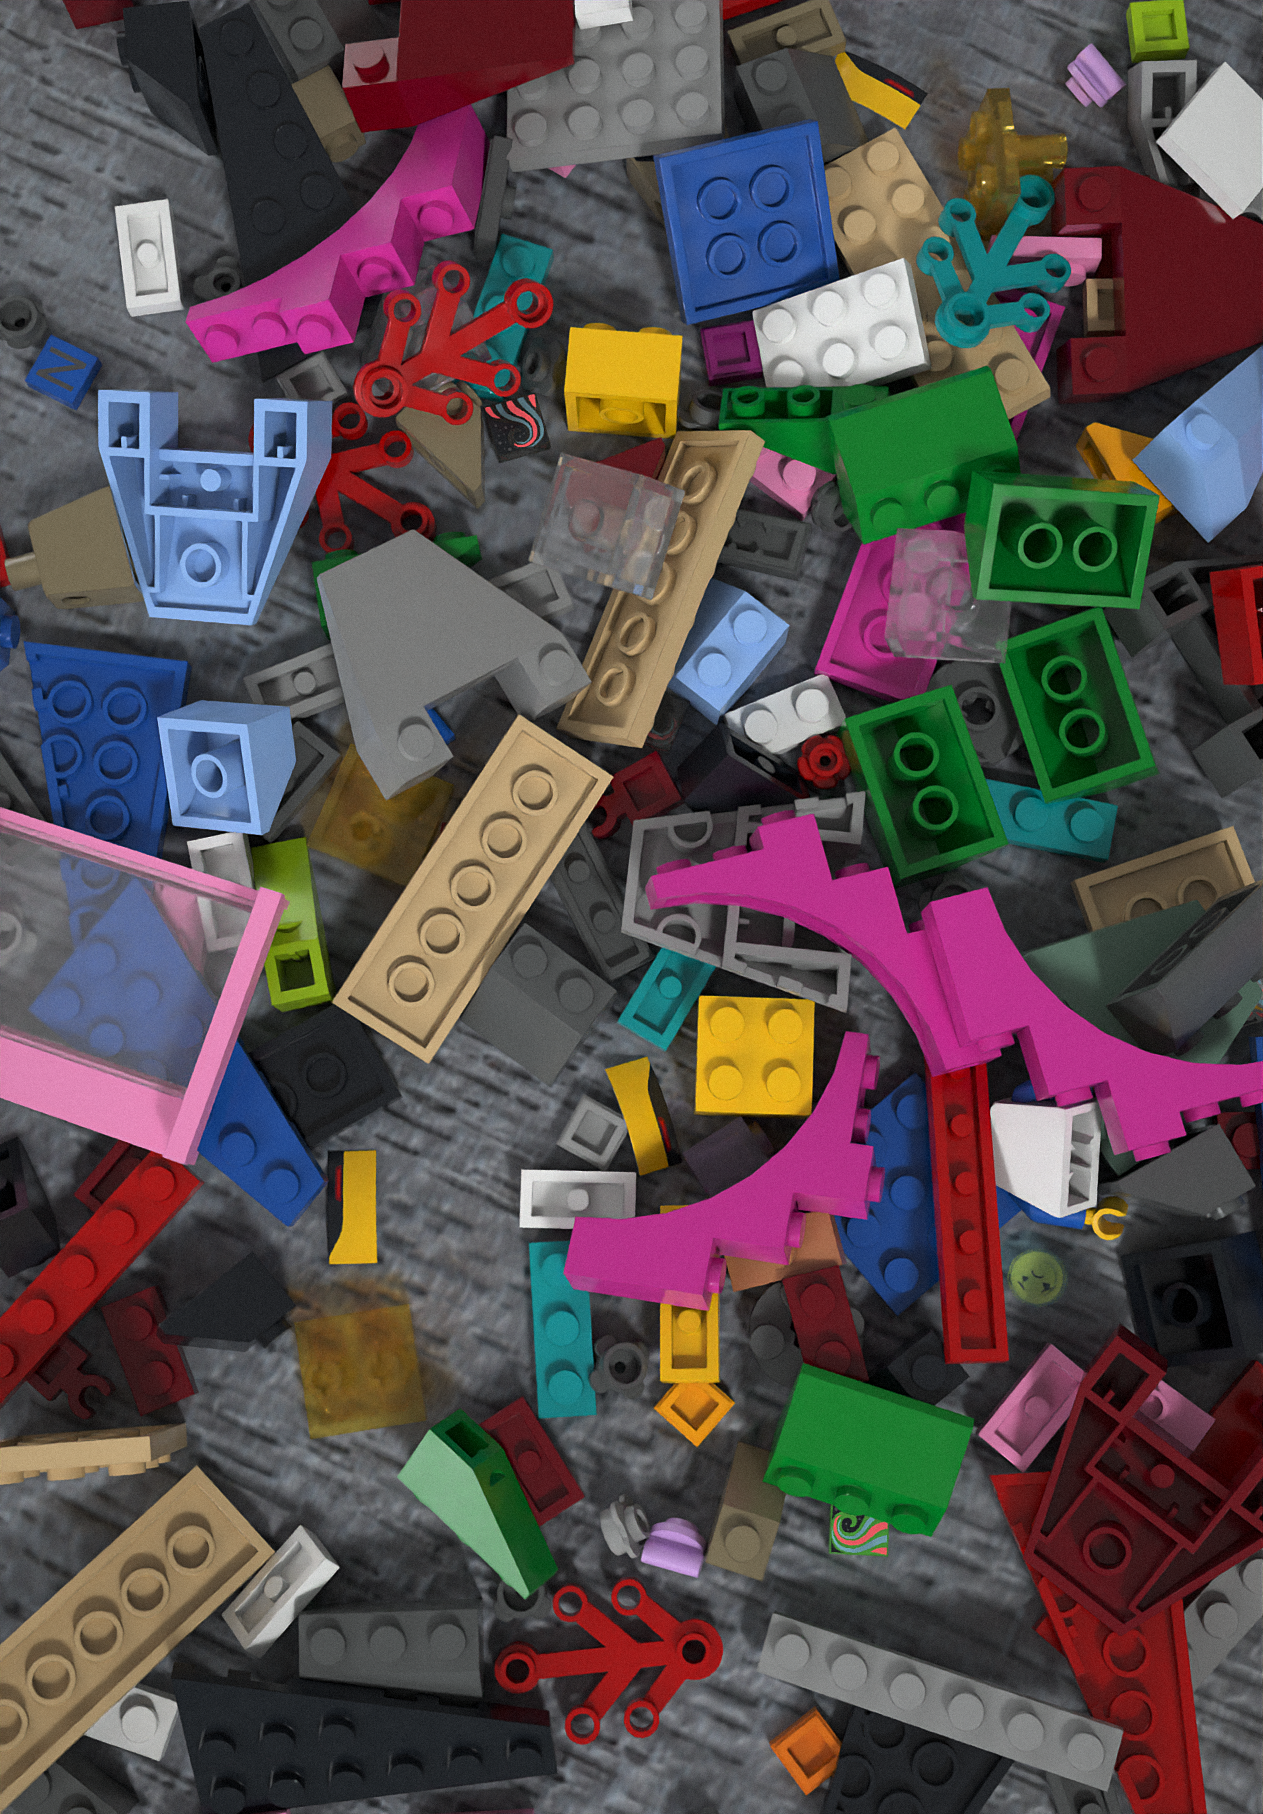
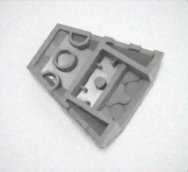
M866 791L846 793L845 797L819 800L818 797L794 800V804L761 808V804L738 807V811L710 814V811L634 820L621 933L846 1013L852 954L846 953L823 935L787 918L742 906L688 904L650 910L645 886L651 876L657 875L656 868L667 862L690 859L691 866L713 861L712 854L717 851L739 845H745L747 853L752 852L749 838L758 826H762L761 819L785 810H794L796 817L814 813L832 880H835V872L837 870L856 864L862 841Z

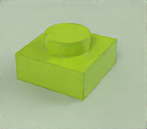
M1184 0L1130 3L1126 12L1132 63L1185 59L1189 50Z

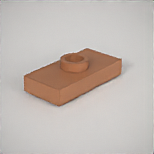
M821 1212L806 1213L803 1243L801 1248L792 1247L789 1265L724 1255L733 1292L847 1263L834 1215Z

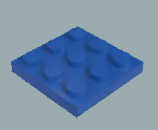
M813 119L803 120L653 155L680 317L683 323L690 325L771 305L840 280L818 121Z
M916 1072L871 1109L869 1136L867 1143L862 1145L874 1146L877 1167L885 1168L884 1187L880 1203L870 1202L868 1220L834 1215L845 1256L895 1316L901 1314L939 1281L926 1084ZM996 1186L1000 1229L1019 1213L1021 1209L1008 1195V1191Z

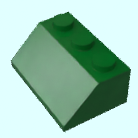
M988 365L826 416L843 512L863 545L965 513L972 470L1021 474L1018 446L992 370Z
M972 470L964 522L972 597L977 600L1140 609L1160 495L1132 481Z
M1102 607L1084 611L993 644L1046 804L1104 793L1160 774Z
M952 684L843 720L837 736L842 741L856 791H866L864 813L882 865L889 868L894 889L946 873L1009 844Z
M803 1363L777 1422L762 1482L777 1486L781 1491L791 1496H807L834 1505L838 1510L849 1515H865L892 1524L894 1528L903 1533L923 1534L931 1537L947 1510L975 1419Z

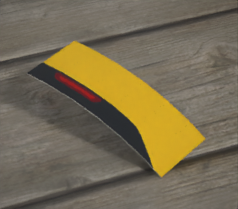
M849 52L840 53L835 59L837 68L852 101L906 129L926 98L927 92L899 75Z
M648 1057L605 1069L627 1126L639 1175L642 1176L682 1163L668 1107Z
M376 1150L328 1152L329 1264L378 1263Z

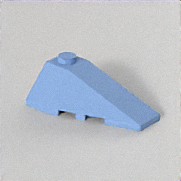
M1263 345L1165 427L1132 460L1207 542H1210L1247 508L1263 473Z

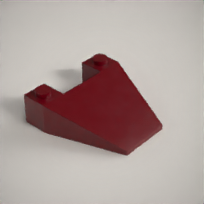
M368 0L369 5L401 1L399 37L345 44L342 89L361 133L419 125L575 64V0Z
M1121 166L1064 168L1050 183L1055 192V202L1051 208L1052 237H1111L1115 336L1071 338L1056 349L1058 404L1113 402L1263 343V224L1241 215L1232 219L1217 205Z
M1121 1323L1084 1370L1023 1555L1024 1561L1120 1637L1263 1548V1439L1230 1480L1138 1409L1166 1375L1168 1359Z

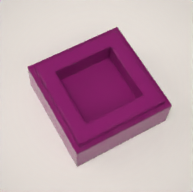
M753 320L700 329V341L709 387L762 378L763 368Z

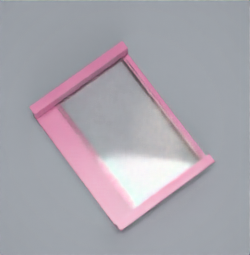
M0 807V1098L162 1154V1157L184 1165H195L199 1154L197 1149L282 913L284 909L287 910L290 902L285 899L284 894L260 887L258 891Z

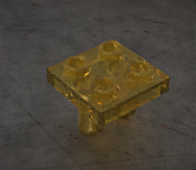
M1010 88L987 89L978 111L971 113L969 130L966 136L961 137L958 143V166L960 171L967 172L968 188L964 191L963 199L970 202L975 208L976 219L974 222L982 241H990L992 235H998L1021 194L1020 177L1036 175L1042 177L1050 184L1053 181V169H1062L1067 160L1068 148L1065 133L1017 134L1013 124Z
M351 743L307 842V846L318 853L406 887L430 850L454 794L455 786L431 776L398 795L385 800L359 756L355 744Z
M411 1303L294 1322L310 1439L421 1422L428 1419Z

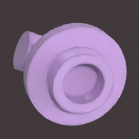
M1092 43L1083 49L1075 60L1067 66L1072 77L1065 83L1085 107L1094 101L1102 108L1108 100L1114 98L1127 85Z
M668 1518L666 1522L656 1523L651 1527L650 1537L645 1542L641 1562L698 1578L702 1569L707 1542L699 1534L698 1527L693 1523L680 1518Z

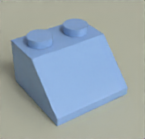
M711 578L697 610L694 625L687 635L675 665L674 675L667 687L717 726L724 719V714L733 708L786 643L790 625L746 591Z
M200 700L157 717L173 826L263 835L269 832L296 763L290 708L287 706Z

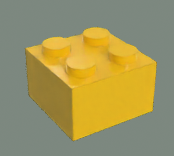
M589 323L583 328L570 327L564 388L568 431L674 439L677 432L683 336L672 335L670 331L658 327L643 328L639 332L616 331L613 326L604 323Z
M699 996L694 1115L808 1119L812 1114L815 1002L808 999Z

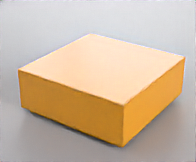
M673 1383L653 1408L698 1447L735 1402L714 1383Z

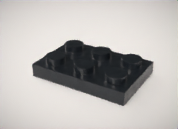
M335 1004L248 1053L257 1069L264 1074L273 1089L271 1092L289 1121L293 1122L310 1151L403 1098L360 1020Z

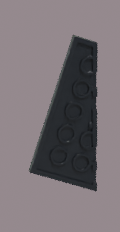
M249 3L199 27L245 287L270 276L302 257L339 230L357 213ZM392 291L365 298L356 335L387 319L384 314L383 304L387 295ZM403 299L396 303L394 315L406 309ZM296 342L257 352L262 382L264 383L320 351L304 354Z
M852 1704L842 1737L837 1764L833 1771L834 1774L830 1777L820 1814H979L1015 1760Z
M178 1662L173 1664L171 1681L203 1814H252L557 1774V1756L549 1710L480 1701L471 1708L440 1705L439 1696L417 1693L416 1701L385 1698V1689L294 1677H291L284 1684L250 1680L251 1672L229 1669L227 1677L194 1673L195 1665Z

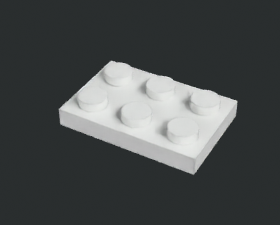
M905 258L752 311L766 388L796 387L799 385L831 387L852 386L855 384L881 386L932 369L912 268Z

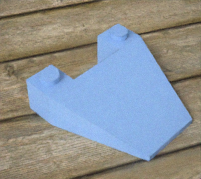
M134 389L98 390V447L149 617L240 625H255L331 459L332 401L289 398L254 399V452L178 448V392Z

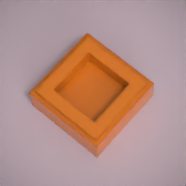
M816 1706L769 1742L771 1749L806 1796L834 1774L833 1771L836 1767L842 1744L837 1734Z

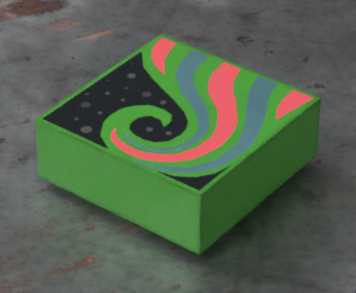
M830 1504L829 1554L888 1557L889 1523L865 1515H849Z

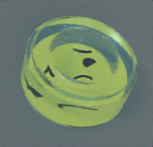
M1029 1249L1021 1252L1013 1259L1008 1269L1007 1279L1011 1292L1019 1301L1029 1306L1045 1307L1057 1302L1063 1296L1068 1284V1273L1063 1261L1053 1252L1045 1249Z

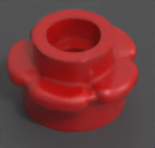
M816 735L807 739L802 745V756L797 760V768L801 777L804 780L811 781L814 787L818 789H831L837 786L840 779L844 780L849 776L851 768L839 737L828 735L826 738H822V736ZM823 756H827L830 759V764L826 767L820 764V758Z

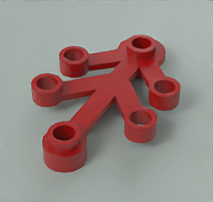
M441 262L435 267L432 274V283L437 293L421 350L403 362L402 359L409 328L418 322L422 311L421 304L414 295L402 289L392 291L385 298L383 310L388 323L378 359L366 363L355 377L353 392L357 403L365 412L375 417L392 416L405 406L439 415L451 425L466 423L471 418L474 408L471 398L462 390L448 388L438 393L413 384L431 373H437L485 386L500 397L513 395L521 383L520 372L514 365L502 359L487 363L461 355L515 323L525 328H537L543 325L550 318L553 311V298L550 291L533 279H519L508 287L503 302L451 332L460 297L469 289L470 276L468 271L457 262ZM457 270L459 273L457 286L453 289H445L443 286L445 274L448 271ZM530 291L533 296L531 306L526 310H519L517 307L518 297L523 292ZM408 299L411 303L409 314L404 318H396L394 315L396 303L399 300ZM508 369L510 372L509 382L503 387H496L494 383L495 375L500 370ZM380 378H387L389 380L388 391L382 396H374L372 393L374 382ZM454 398H462L463 407L461 411L456 415H448L447 405L449 401Z
M347 402L336 408L332 415V438L342 436L347 440H356L361 438L367 431L368 420L364 410L358 404ZM356 414L360 417L356 427L346 429L341 426L342 419L346 415ZM254 424L250 429L248 437L251 452H254ZM397 430L389 431L382 436L379 443L331 454L329 464L315 492L323 525L319 534V543L326 554L336 550H353L355 544L350 529L345 525L339 493L390 523L395 538L408 532V530L403 528V522L408 516H420L422 524L415 531L433 542L437 533V524L427 506L418 502L401 504L352 474L386 465L393 468H401L409 464L413 458L414 449L409 437L405 433ZM394 442H402L406 445V449L401 456L391 457L387 454L388 446ZM308 510L306 512V515L302 521L300 528H302L308 521ZM341 532L346 535V541L342 547L330 548L328 546V539L333 533Z
M623 1577L613 1586L611 1594L613 1607L622 1615H637L663 1639L638 1642L588 1600V1595L583 1587L575 1583H567L560 1586L555 1592L553 1610L556 1616L565 1622H576L604 1646L539 1653L528 1642H511L500 1651L497 1657L495 1676L500 1686L506 1691L521 1694L534 1688L539 1679L607 1672L582 1704L572 1707L566 1716L565 1732L568 1738L574 1743L584 1745L596 1739L600 1731L601 1719L641 1668L666 1665L644 1697L631 1700L624 1711V1725L627 1731L634 1737L646 1738L657 1730L659 1713L686 1679H704L714 1673L719 1667L723 1657V1643L716 1628L709 1622L698 1618H690L683 1621L677 1620L646 1594V1588L639 1579ZM628 1585L637 1588L641 1596L639 1602L631 1607L621 1604L617 1596L619 1590ZM574 1592L579 1595L582 1606L577 1612L567 1613L561 1608L559 1600L564 1593ZM690 1640L702 1642L705 1646L704 1655L694 1661L687 1659L682 1652L686 1642ZM514 1659L525 1661L529 1667L527 1677L521 1680L510 1677L507 1672V1665L510 1661ZM639 1707L647 1708L653 1715L652 1722L643 1728L635 1726L630 1719L633 1710ZM587 1714L593 1719L594 1727L589 1733L579 1734L573 1729L571 1721L576 1715Z

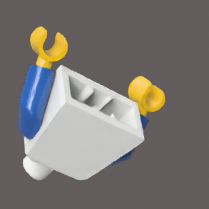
M1029 1079L1015 1087L1012 1097L995 1101L990 1109L996 1186L1008 1191V1195L1030 1220L1036 1223L1082 1229L1084 1224L1092 1225L1094 1232L1104 1240L1118 1238L1123 1232L1124 1225L1117 1222H1109L1103 1215L1125 1216L1128 1211V1204L1119 1197L1109 1196L1103 1198L1096 1208H1092L1097 1204L1102 1113L1097 1097L1057 1107L1055 1097L1037 1101L1031 1080ZM1090 1087L1093 1096V1091L1095 1090L1094 1087Z

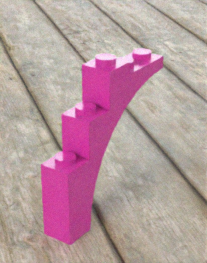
M470 104L417 125L411 144L394 172L370 201L339 230L308 253L262 280L229 295L190 307L185 322L212 363L296 342L304 354L354 343L366 297L414 286L424 242L473 230L483 190L490 141L472 105Z
M785 810L768 815L761 819L762 826H758L749 838L752 852L747 853L746 846L739 845L717 851L712 854L713 861L691 866L690 859L667 862L656 868L657 875L651 876L645 886L650 910L688 904L742 906L787 918L823 935L846 953L852 954V957L859 961L893 997L917 1036L932 1077L985 1064L1002 1056L1000 1049L980 1053L978 1044L960 1048L923 920L908 925L910 933L907 934L888 867L870 871L868 863L855 864L837 870L835 872L836 879L832 880L814 813L796 817L794 810Z
M988 887L932 901L921 912L960 1048L978 1044L980 1053L998 1050L1015 1044L1012 1034L1017 1033L1036 1100L1041 1101L1055 1097L1057 1107H1063L1093 1098L1090 1087H1094L1114 1155L1133 1151L1135 1161L1138 1162L1170 1153L1171 1149L1168 1141L1187 1135L1180 1115L1181 1112L1183 1113L1185 1123L1221 1114L1218 1102L1239 1097L1242 1108L1263 1103V1061L1242 1065L1192 1063L1149 1053L1102 1032L1064 1005L1031 971L1006 933Z
M845 1032L835 1071L814 1112L789 1143L751 1176L712 1198L668 1213L625 1219L575 1217L563 1272L572 1288L709 1311L712 1294L722 1293L726 1277V1259L719 1258L720 1255L789 1265L792 1247L801 1248L805 1233L806 1213L798 1212V1210L868 1220L870 1202L880 1203L885 1179V1168L877 1167L874 1146L862 1145L867 1143L871 1122V1110L863 1108L866 1089H876L880 1068V1056L872 1055L869 1034Z

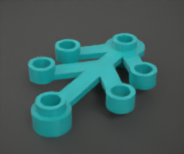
M1024 175L1015 182L1006 198L1008 218L988 254L974 222L976 211L973 205L962 198H953L946 203L939 215L938 223L945 234L956 238L972 280L967 292H964L951 263L954 258V250L947 240L941 237H930L919 250L916 256L917 266L924 274L933 276L942 299V303L935 314V325L941 337L949 344L959 348H973L985 340L990 329L1016 325L1017 328L1024 332H1036L1048 318L1050 306L1044 297L1036 293H1027L1018 302L987 305L986 303L993 292L1035 285L1044 292L1056 293L1062 289L1071 275L1069 262L1058 254H1048L1041 261L1007 266L1027 228L1041 223L1054 205L1055 192L1052 186L1042 177ZM951 214L958 215L962 218L963 222L957 221ZM929 253L938 255L942 261L933 259ZM1046 269L1052 270L1058 277L1051 276ZM1024 308L1032 310L1037 317L1030 316Z

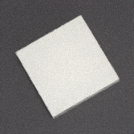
M1224 62L1210 75L1157 139L1156 143L1234 219L1245 211L1263 188V99Z

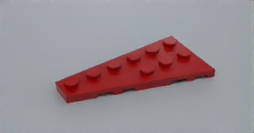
M1051 1471L988 1475L1022 1557ZM1024 1561L1091 1717L1123 1727L1124 1731L1114 1771L1132 1813L1207 1814L1183 1600L1180 1599L1120 1637Z

